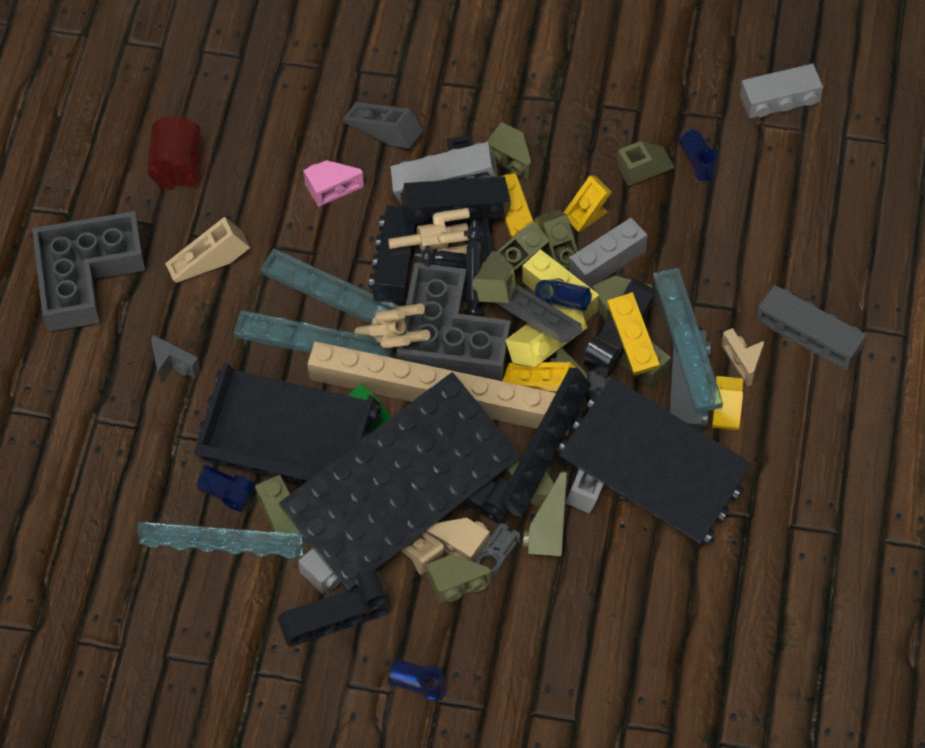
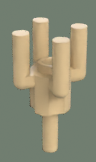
M463 208L437 212L433 215V224L417 226V234L388 239L389 249L419 245L420 250H423L428 245L431 250L437 249V252L443 250L466 254L467 245L448 248V243L469 240L467 236H464V231L468 230L467 223L445 226V222L469 218V209Z
M422 303L399 306L392 310L379 311L375 314L371 325L356 327L355 335L357 337H374L383 348L407 346L410 342L429 340L430 332L428 330L412 332L407 330L406 335H400L406 329L405 317L423 314L425 307Z

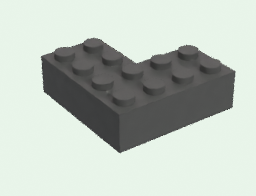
M135 211L32 228L42 315L48 332L100 323L94 279L145 271L141 236Z
M415 262L406 305L422 303L425 307V312L423 314L406 316L404 319L406 329L400 335H406L407 330L409 332L428 330L430 338L429 340L410 342L407 346L397 347V359L502 381L508 355V347L505 340L511 336V320L462 314L466 294L467 269L430 264V267H424V263Z

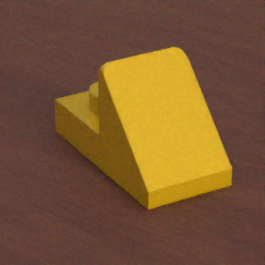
M590 175L564 211L568 216L569 223L578 232L583 231L608 212L602 205L612 191L596 176Z
M716 377L712 428L739 430L743 400V378Z

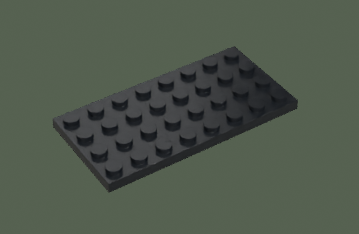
M451 372L280 501L279 506L346 591H349L357 585L356 579L361 574L377 570L521 458V455L457 376Z

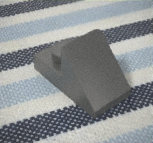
M153 335L151 343L161 383L172 368L183 376L188 375L194 379L201 372L198 357Z

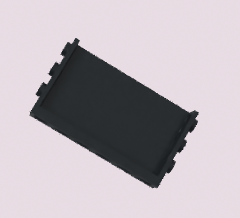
M223 362L221 370L217 372L215 377L216 386L214 393L207 401L208 411L205 420L199 426V438L194 454L201 461L272 478L280 475L282 480L303 485L372 433L374 423L380 419L381 406L376 398L371 395L368 396L367 400L236 371L228 363Z
M611 377L599 396L593 395L585 408L588 410L585 417L581 418L579 416L571 428V431L574 432L569 440L565 438L556 451L559 453L557 463L562 466L567 461L695 541L693 546L695 550H698L702 543L707 546L715 533L711 528L716 521L722 523L729 511L725 506L730 499L735 501L741 493L743 487L739 484L752 463Z

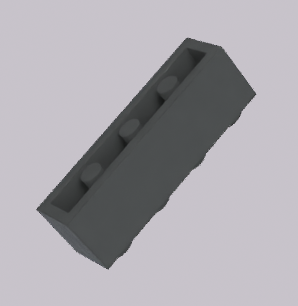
M774 285L758 307L757 322L846 371L849 370L864 347L866 334L862 333L859 328L840 321L835 315L816 308L813 303L794 296L787 289Z
M674 329L669 412L701 432L702 427H707L708 411H703V403L708 404L709 388L704 387V380H709L710 364H705V357H710L711 341H706V331Z

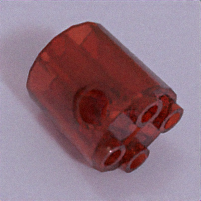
M164 117L152 124L147 174L153 181L159 183V187L163 190H172L174 186H194L197 184L202 131L200 126L194 121L182 117Z

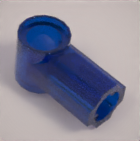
M692 129L685 132L680 137L679 143L694 167L695 177L701 181L714 179L717 173V153L709 148L700 131Z
M560 278L541 280L535 287V296L546 303H553L581 311L587 310L588 305L591 303L592 294L590 288L568 283ZM550 285L553 288V295L549 292Z
M209 466L202 470L197 482L199 490L221 499L227 507L239 512L244 509L255 491V485L249 479L240 475L232 477Z
M396 659L392 664L388 679L390 685L421 693L425 698L433 701L439 700L445 695L447 686L444 673L440 668L436 666L423 667ZM431 680L439 681V683L433 687L426 685Z

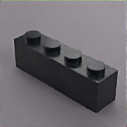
M505 177L404 183L401 195L406 223L417 224L433 222V215L437 212L463 208L469 209L470 217L466 218V220L507 217L511 203Z
M387 205L386 214L380 216L379 230L382 231V235L377 234L376 250H379V253L373 255L372 269L376 271L375 274H370L369 289L373 290V300L404 304L414 245L389 249L388 239L415 235L417 223H406L403 207Z

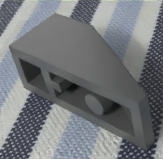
M356 102L342 119L344 123L396 147L410 148L423 131L412 111L407 108Z

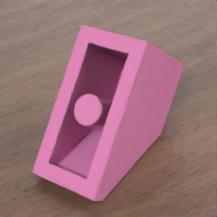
M326 160L319 164H313L303 170L305 185L318 207L364 187L363 172L359 168Z

